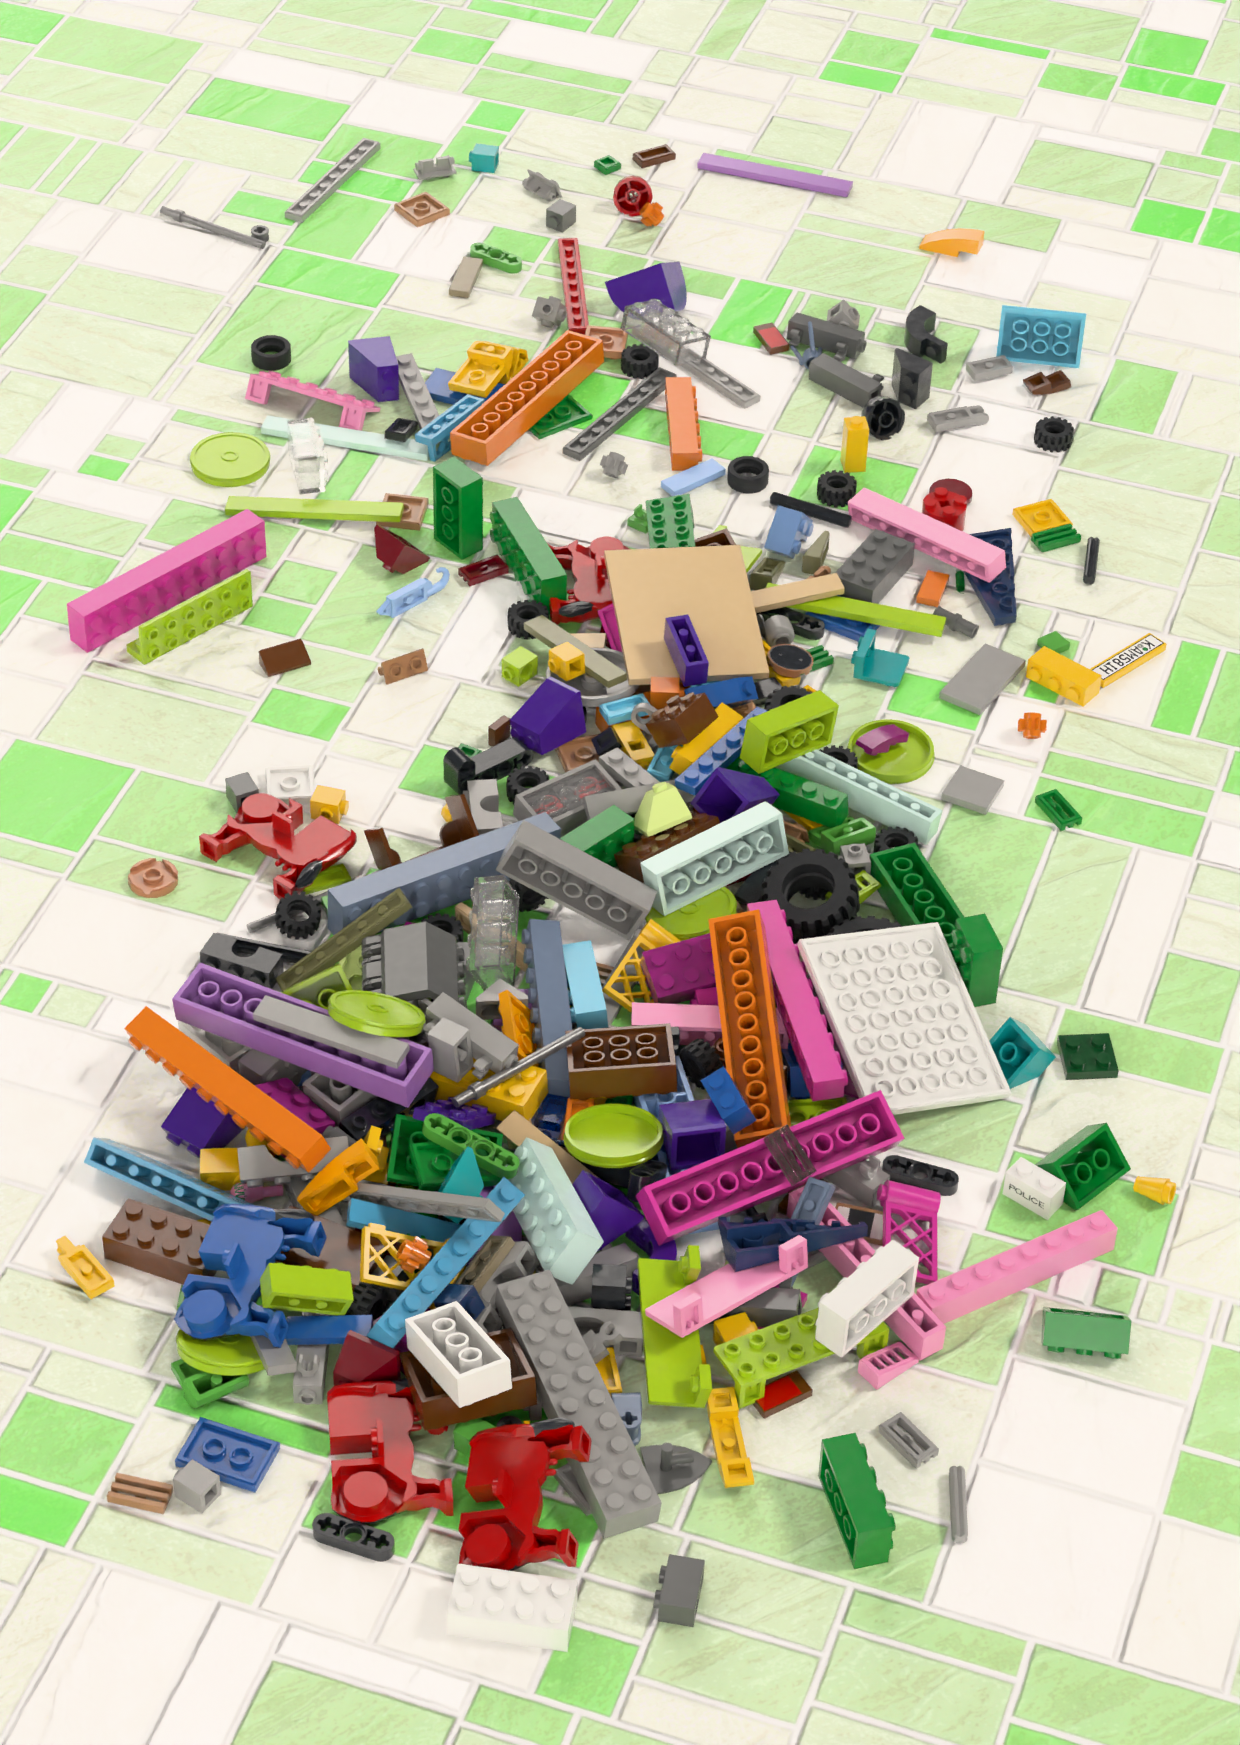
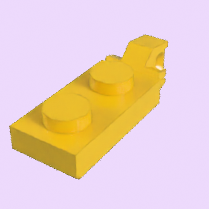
M66 1235L56 1240L57 1252L60 1254L58 1256L60 1264L90 1299L115 1287L111 1275L84 1244L75 1247Z

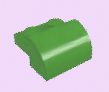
M848 816L839 826L829 828L823 825L809 830V839L822 850H825L826 854L832 852L840 856V846L865 843V846H868L875 841L876 827L863 817L854 819Z
M182 1359L171 1363V1370L184 1391V1398L193 1409L249 1385L247 1374L227 1376L207 1373L188 1365Z

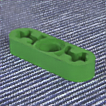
M481 242L473 243L470 246V257L483 259V264L511 274L519 273L522 270V259L517 255Z

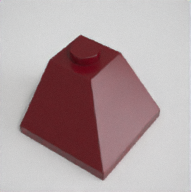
M377 524L374 527L376 557L384 563L382 567L391 573H394L396 570L405 574L429 561V556L403 537Z
M349 1330L333 1371L334 1386L363 1381H392L401 1379L400 1351Z

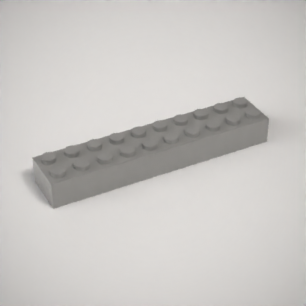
M546 1270L497 1285L495 1306L505 1328L512 1329L535 1375L536 1391L542 1401V1407L548 1420L559 1417L567 1418L573 1421L575 1426L582 1425L591 1438L589 1462H579L571 1458L566 1459L585 1500L590 1505L591 1513L603 1539L658 1522L662 1502L551 1271Z

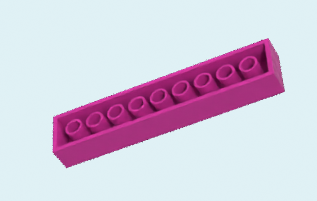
M246 509L67 603L70 640L88 653L267 557L265 521Z
M879 1090L647 1185L641 1189L636 1198L660 1246L718 1222V1217H730L806 1185L809 1177L819 1180L869 1159L870 1155L876 1156L893 1149L905 1138L882 1091Z

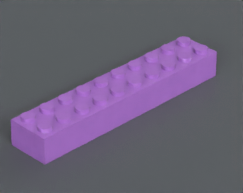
M199 963L172 998L175 1018L178 1021L407 1108L434 1071L432 1049L401 1037L391 1038L409 1043L410 1050L398 1069L255 1021L253 1020V1013L265 995L329 1017L331 1016L326 1009L203 963Z

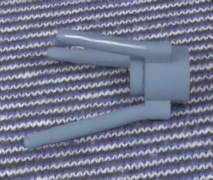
M811 321L808 322L810 348H807L803 356H801L795 346L790 345V348L799 360V364L801 366L805 365L807 369H809L810 361L822 354L821 347H818V351L815 349Z

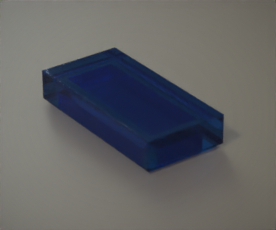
M547 1094L535 1116L534 1126L560 1132L565 1120L569 1097Z

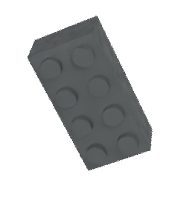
M875 529L835 572L845 588L844 594L839 596L879 604L913 565L915 543Z

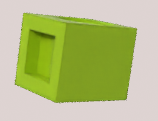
M522 646L502 658V677L518 687L538 674V656Z

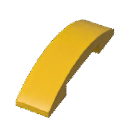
M734 1387L712 1389L706 1404L714 1452L724 1487L754 1485L750 1458L746 1455L738 1418L739 1408Z

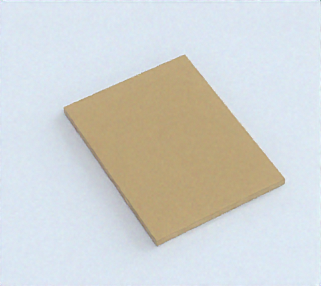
M740 545L604 551L629 685L651 684V677H679V683H682L665 643L664 629L666 618L687 614L709 662L707 682L750 676L753 679H769V668Z

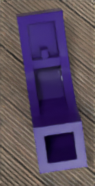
M643 1219L625 1232V1236L647 1253L650 1257L649 1259L677 1260L675 1240L659 1246L647 1220ZM638 1269L634 1270L632 1274V1291L639 1295Z

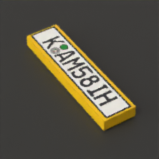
M1148 633L1090 668V670L1102 675L1100 686L1104 688L1165 651L1167 644L1151 633Z

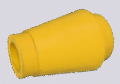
M1137 1176L1133 1189L1134 1192L1164 1205L1165 1203H1172L1176 1193V1183L1171 1182L1169 1178Z

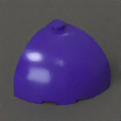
M680 261L659 263L605 282L613 303L622 312L634 318L653 319L663 316L664 320L675 317V312L683 310L686 306V284Z

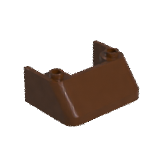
M464 794L444 797L453 821L445 823L440 829L439 836L443 846L417 857L479 836ZM383 827L364 830L374 861L379 870L403 863L399 854L390 848Z

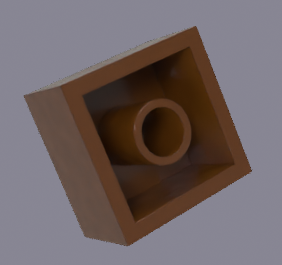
M692 692L684 697L677 695L670 698L666 702L667 706L655 711L651 715L652 719L645 725L657 746L664 748L690 743L719 716L705 693L694 694Z

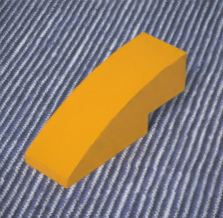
M958 228L933 232L925 235L919 245V249L958 257L961 251L978 255L983 246L984 231Z
M361 1138L327 1164L297 1197V1201L307 1212L318 1216L359 1190L357 1183L380 1169L376 1155Z

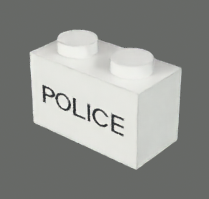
M1020 1157L1005 1173L1003 1195L1048 1220L1063 1205L1066 1182Z

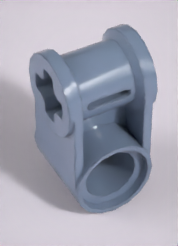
M611 1393L616 1409L634 1446H636L641 1440V1393Z

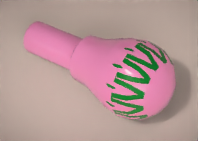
M240 1182L231 1188L230 1194L252 1204L266 1197L283 1196V1186L248 1188L247 1184Z

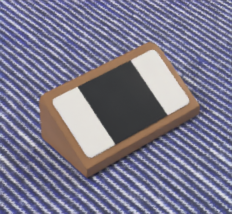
M836 1203L835 1208L851 1225H858L859 1222L867 1224V1236L863 1237L867 1243L883 1246V1211Z

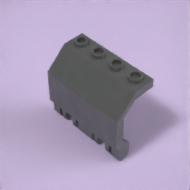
M425 921L384 929L379 935L363 938L361 942L362 957L364 959L362 962V991L382 993L404 1001L428 997L435 1000L444 992L467 1008L466 998L463 996L467 995L464 979H462L466 978L464 963L461 962L465 961L463 946H458L454 935Z

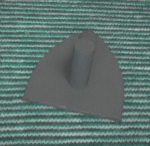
M671 1443L640 1447L645 1469L657 1494L677 1491L694 1483L706 1472L712 1463L711 1459L697 1451L672 1445Z

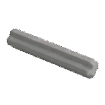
M951 1466L949 1468L951 1537L955 1543H965L968 1540L965 1469L962 1466Z

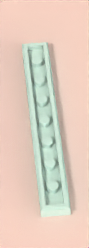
M268 415L261 426V434L424 461H428L429 458L428 445L418 443L415 439L410 438L406 442L384 439L385 434Z

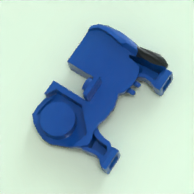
M223 1204L213 1212L214 1218L198 1252L206 1269L226 1271L229 1279L188 1274L181 1289L185 1299L178 1308L174 1320L185 1334L197 1340L206 1341L238 1334L265 1336L274 1347L281 1348L289 1329L283 1311L273 1312L270 1308H263L256 1304L261 1295L260 1278L269 1263L286 1259V1256L281 1254L282 1251L288 1252L292 1248H301L310 1255L319 1257L326 1241V1234L321 1221H314V1216L303 1209H275L251 1204Z

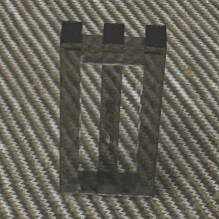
M788 1124L763 1139L791 1186L816 1172L815 1167ZM781 1134H783L787 1139L788 1143L790 1144L793 1151L795 1152L798 1159L805 1168V1172H803V1170L799 1166L794 1154L784 1142L783 1138L781 1137Z

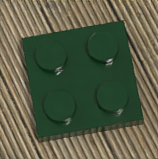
M1109 1033L1058 1035L1057 1046L1066 1080L1118 1078L1119 1070Z

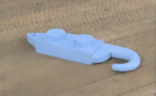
M445 567L436 569V572H442L443 576L440 581L433 585L428 579L420 578L387 595L386 601L376 612L379 615H387L394 618L428 600V597L441 591L447 585L450 576L448 569Z

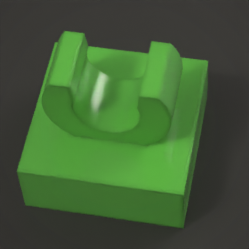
M639 504L634 509V514L628 518L627 526L646 534L648 532L646 510L642 509V504Z

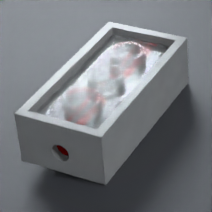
M595 759L515 795L513 815L518 821L546 812L561 828V837L588 821L583 802L584 796L621 790V787Z

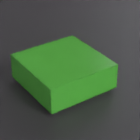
M1057 631L1042 636L1037 641V645L1040 648L1045 646L1057 653H1062L1070 648V642Z

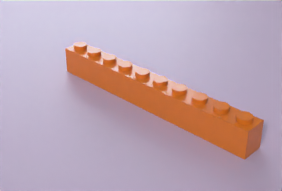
M145 1006L124 1028L130 1036L128 1042L136 1050H145V1055L155 1064L161 1062L163 1069L171 1076L177 1074L180 1077L179 1080L188 1089L191 1090L193 1087L197 1089V1094L204 1101L209 1102L212 1100L219 1112L225 1116L228 1113L232 1115V1120L240 1128L248 1127L250 1129L249 1132L259 1142L263 1140L268 1142L267 1146L278 1156L281 1153L284 1154L287 1162L295 1169L301 1167L309 1173L331 1150L320 1133L149 1007Z

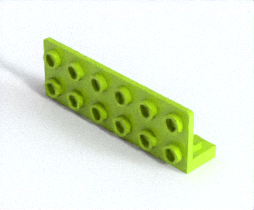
M245 569L138 627L139 638L126 644L127 652L145 665L253 607L251 571Z
M688 1245L684 1256H680L679 1261L639 1258L637 1262L647 1396L650 1405L705 1408L712 1391L710 1365L702 1364L699 1329L682 1338L645 1314L646 1308L697 1281L701 1271L699 1246Z
M819 1307L714 1347V1354L735 1381L734 1390L739 1409L754 1404L756 1400L764 1397L767 1379L835 1354L815 1339L817 1327L815 1323L818 1318ZM884 1322L857 1344L856 1354L860 1359L887 1347L889 1328Z

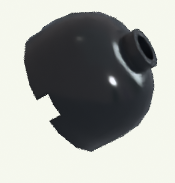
M877 396L869 400L861 412V417H866L869 435L880 440H889L892 438L889 436L899 433L905 421V412L901 408L900 403L887 396Z

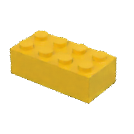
M531 1066L486 1091V1095L477 1100L472 1099L466 1102L465 1105H484L488 1107L487 1111L496 1113L495 1119L504 1121L515 1110L529 1121L548 1094L547 1070ZM472 1067L458 1083L434 1071L429 1077L439 1086L435 1098L437 1101L448 1100V1097H455L466 1091L468 1086L474 1082H482L496 1073L489 1069L487 1074L480 1080L472 1074L476 1069Z

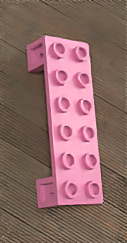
M259 371V374H250L245 399L267 404L272 385L344 406L339 427L360 431L363 428L366 412H380L381 409L374 406L375 402L366 399H362V401L356 400L354 395L337 394V390L330 388L321 389L318 388L317 384L306 382V384L299 382L300 379L294 377H281L280 373L274 371Z
M798 1235L780 1245L778 1261L735 1272L728 1263L646 1308L645 1314L683 1338L808 1268L807 1239Z

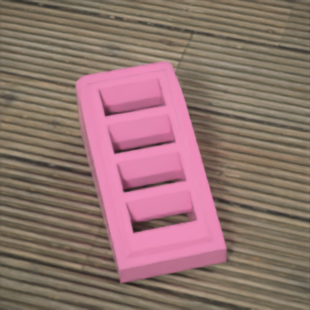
M899 1341L860 1359L858 1373L877 1390L917 1364L919 1358ZM900 1352L906 1359L901 1358L897 1353ZM891 1357H893V1358H894L895 1360H897L898 1362L895 1363V1362L891 1359Z

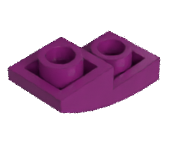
M894 724L885 725L862 735L856 740V745L863 748L864 752L869 755L886 753L889 751L890 745L907 742L909 733Z

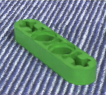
M432 1113L425 1117L422 1133L427 1139L458 1156L469 1146L473 1149L477 1165L499 1178L512 1179L516 1176L520 1162L514 1153L441 1114ZM455 1136H460L464 1138L466 1142L462 1144L456 1143L453 1141L452 1138ZM484 1149L490 1155L480 1156L476 1153V1150Z

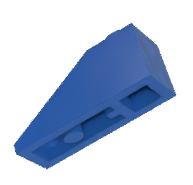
M752 676L733 678L684 690L686 695L692 692L694 694L705 693L714 709L721 703L730 708H735L758 699Z

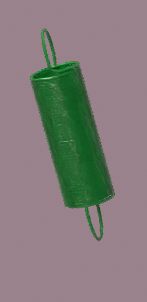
M960 570L955 574L956 591L959 593L965 590L964 572Z

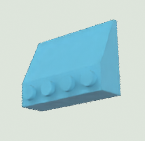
M1002 305L996 357L1005 355L1012 362L1079 368L1086 313Z

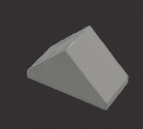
M498 979L476 998V1015L483 1020L502 1019L498 1010L500 1005L499 993L508 990L526 1007H528V995L502 979Z

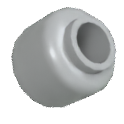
M775 615L764 622L766 629L765 640L770 647L778 644H791L795 637L791 621L786 616Z

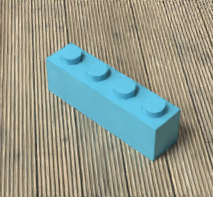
M591 940L563 944L569 1005H572L570 1008L571 1023H576L577 1028L581 1027L583 1029L609 1028L607 1009Z

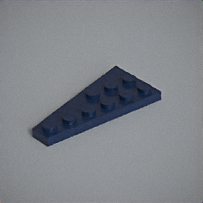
M1012 528L969 534L1005 550L1006 568L990 583L963 571L994 626L1016 623Z

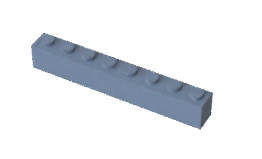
M529 919L527 929L522 930L521 942L526 945L523 961L524 964L528 965L525 979L526 983L530 984L528 1003H532L530 1023L535 1025L532 1032V1043L537 1045L536 1052L564 1036L565 1031L572 1030L560 921ZM565 1047L536 1063L538 1067L547 1070L548 1094L546 1096L570 1098L567 1049Z

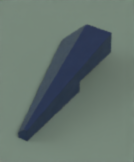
M718 1217V1226L725 1258L735 1272L778 1261L779 1246L798 1235L807 1239V1252L866 1237L868 1226L865 1222H859L858 1225L841 1226L840 1221H832L830 1226L815 1225V1220L772 1218L768 1222L753 1223L752 1218L744 1217L743 1222H727V1217Z

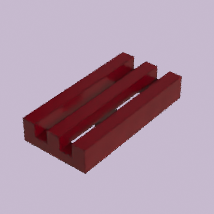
M498 555L458 568V575L460 577L463 576V580L467 581L469 587L509 573V566Z

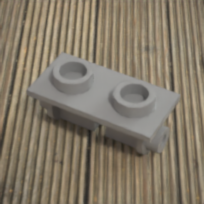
M449 155L437 157L436 164H434L432 158L419 160L415 163V168L413 169L419 180H429L431 178L448 177L449 175L457 174L453 167L455 164L454 157Z
M530 169L527 170L529 177L525 178L522 182L526 190L534 194L537 192L538 196L547 201L555 200L556 196L562 197L559 190L560 186L556 181L545 178L539 172L535 173Z

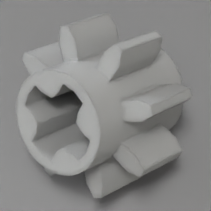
M610 452L607 456L603 455L600 465L604 468L603 473L613 478H618L621 474L625 475L628 467L626 462H624L625 457L616 452Z

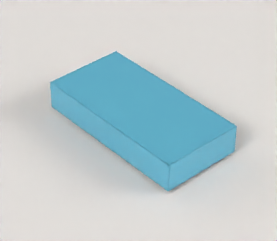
M642 693L599 705V712L608 725H613L631 720V713L635 705L650 703ZM642 711L637 713L639 717L648 715Z

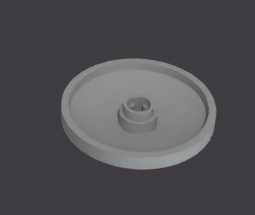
M591 648L626 672L622 652L607 648ZM549 666L546 671V679L551 676L579 690L583 707H599V705L630 697L639 687V685H629L628 678L620 684L607 688L586 672L576 678L565 681L549 670Z

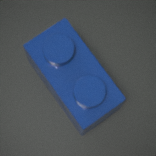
M724 1066L701 1080L733 1135L756 1121L752 1111Z

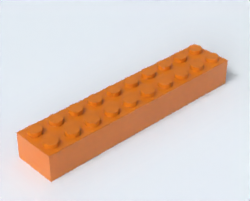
M567 330L450 432L452 455L477 462L481 465L488 466L604 363L603 340Z
M759 909L708 919L726 1070L756 1118L755 1122L734 1134L737 1148L791 1127L766 931Z

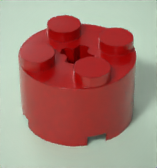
M938 487L934 492L924 497L922 514L963 531L967 498L948 491L944 487Z

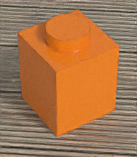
M651 677L650 705L657 710L666 707V702L674 696L684 697V687H679V677Z

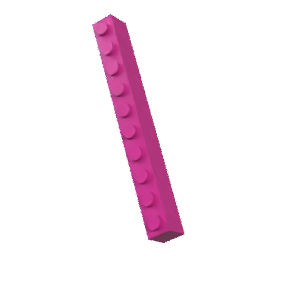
M777 900L747 904V911L759 909L765 925L774 999L812 1102L843 1097L844 1086L848 1085L847 1072L845 1069H841L840 1054L833 1048L832 1033H828L826 1030L827 1022L825 1015L820 1014L819 999L817 996H813L812 981L807 979L805 963L799 959V948L797 944L793 943L791 927L786 925L784 909L780 910Z

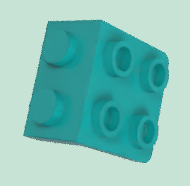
M868 628L864 637L860 636L858 651L854 650L852 654L851 664H854L853 678L898 687L909 664V656L876 649L877 630Z

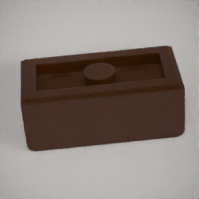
M301 639L265 648L258 652L259 664L268 677L311 665V660Z

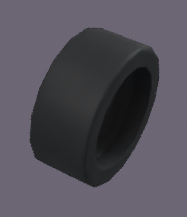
M277 335L259 337L251 344L252 363L257 368L266 371L283 369L291 362V344L287 339ZM266 352H279L276 354H264Z
M741 456L729 463L727 481L728 485L735 491L753 494L762 491L768 485L769 466L764 460L753 456ZM741 473H753V474H756L757 476L746 477V476H742V475H739V474H741Z

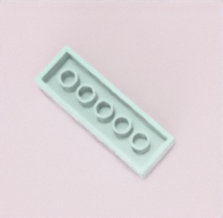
M765 801L641 862L644 884L657 890L652 907L666 916L788 855L789 851L782 813Z
M526 1137L514 1152L520 1162L518 1172L514 1178L507 1179L525 1194L513 1212L544 1271L550 1270L554 1278L573 1285L604 1241L553 1149Z

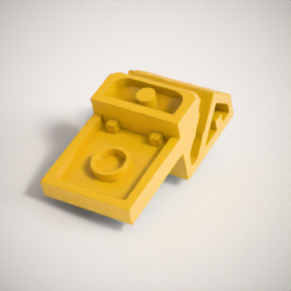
M474 341L467 350L468 359L448 382L449 390L487 398L498 383L506 384L522 370L529 361L527 350L487 341Z

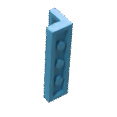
M467 394L415 434L416 442L428 445L430 461H437L451 450V442H448L450 432L485 402V399ZM440 442L439 448L436 451L435 445Z

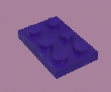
M448 1097V1100H437V1103L427 1102L424 1106L416 1107L413 1114L414 1119L424 1121L425 1117L429 1114L438 1113L469 1130L492 1125L495 1123L496 1113L487 1111L488 1107L484 1105L472 1104V1106L463 1104L455 1107L452 1102L453 1097Z

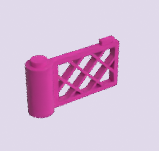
M886 1180L884 1185L880 1184L877 1190V1200L880 1201V1205L883 1207V1247L891 1241V1236L896 1234L905 1243L903 1247L909 1248L919 1257L918 1264L922 1262L929 1270V1275L921 1274L917 1269L916 1282L927 1285L938 1280L937 1213L940 1207L941 1195L936 1191ZM891 1213L900 1215L905 1222L898 1226L891 1218ZM919 1219L929 1222V1229L924 1232L915 1221ZM910 1226L918 1236L911 1240L902 1229ZM920 1240L929 1247V1252L926 1254L916 1245Z

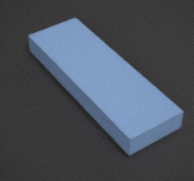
M711 458L662 480L661 488L671 496L682 495L724 476L726 469Z

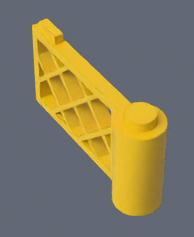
M650 918L602 991L631 1013L632 1002L635 1003L633 998L643 997L645 1003H654L653 998L650 1000L652 996L650 991L647 990L646 978L643 975L640 965L641 959L638 958L636 948L640 946L647 951L680 942L681 940ZM634 965L637 976H627L624 966ZM639 981L642 992H632L629 982ZM623 982L625 993H618L611 987L612 984Z
M369 1223L368 1227L365 1226L362 1229L360 1282L405 1290L421 1270L416 1274L414 1272L411 1274L404 1270L410 1279L406 1282L399 1281L392 1272L400 1265L401 1261L396 1258L398 1251L393 1245L396 1242L403 1243L405 1239L413 1241L415 1237L386 1231V1226ZM370 1236L378 1238L385 1246L378 1253L370 1244ZM428 1239L423 1240L428 1242V1249H433L434 1257L449 1239H446L443 1243ZM386 1250L389 1251L397 1262L391 1268L379 1256ZM373 1260L384 1272L381 1276L369 1274V1263ZM465 1265L464 1268L458 1273V1275L452 1280V1282H451L450 1284H455V1283H456V1281L458 1280V1278L461 1276V1274H462V1273L464 1272V1270L466 1269V1265Z

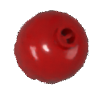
M634 175L626 176L614 188V204L621 213L629 214L628 216L631 217L639 216L642 207L647 202L650 204L652 202V189L643 178Z

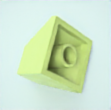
M660 782L652 786V790L645 793L634 818V829L650 837L692 819V815L677 788L670 783Z

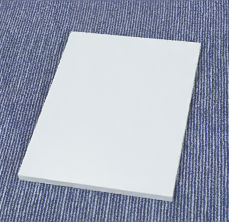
M938 922L799 939L797 946L859 1099L881 1090L892 1114L896 1115L1010 1097L1011 1090Z

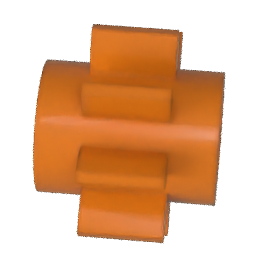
M647 202L640 210L639 214L642 217L640 221L647 227L657 226L664 218L662 213L663 207L657 202H652V204Z
M1028 712L1024 713V719L1019 718L1018 732H1023V738L1039 739L1041 738V733L1047 731V720H1041V713Z
M415 1236L413 1241L405 1239L396 1255V1258L401 1260L399 1263L401 1265L400 1268L413 1274L415 1269L422 1271L432 1255V1252L427 1250L429 1247L427 1245L428 1242Z

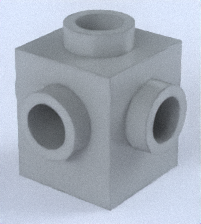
M538 296L532 317L537 321H541L543 326L552 328L555 325L560 327L561 322L566 318V306L561 303V299L549 296V299Z
M844 299L828 310L827 321L856 330L859 327L860 315L858 311L851 307Z
M865 843L840 846L838 860L840 858L844 859L855 875L863 870L868 874L871 872L870 854L872 853L867 852Z

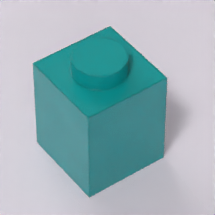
M476 143L473 151L469 153V162L472 163V170L495 173L499 164V146Z

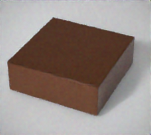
M505 715L488 727V743L491 747L504 742L510 737V718Z

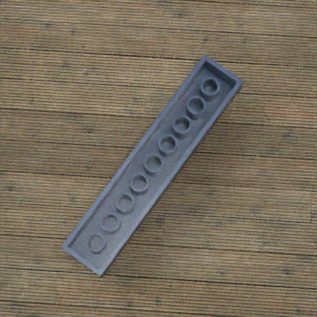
M546 812L524 819L560 839L561 828ZM523 820L328 889L327 928L335 935L398 888L403 891L412 908L385 928L401 925L504 887L506 881H510L508 876L496 871L504 849Z

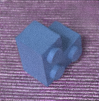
M778 505L764 548L769 552L794 559L795 554H798L801 549L800 540L806 542L807 537H810L813 532V520L803 512Z

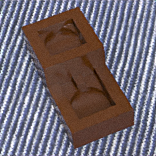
M1062 370L1047 376L1039 372L1023 379L1024 385L1035 395L1052 394L1071 388V381Z

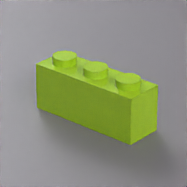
M269 1263L260 1278L263 1308L345 1315L354 1301L349 1271Z

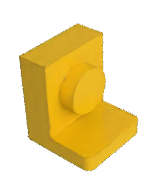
M371 1125L363 1141L376 1155L380 1167L377 1171L383 1172L389 1149L384 1147L383 1140L379 1139L382 1129Z

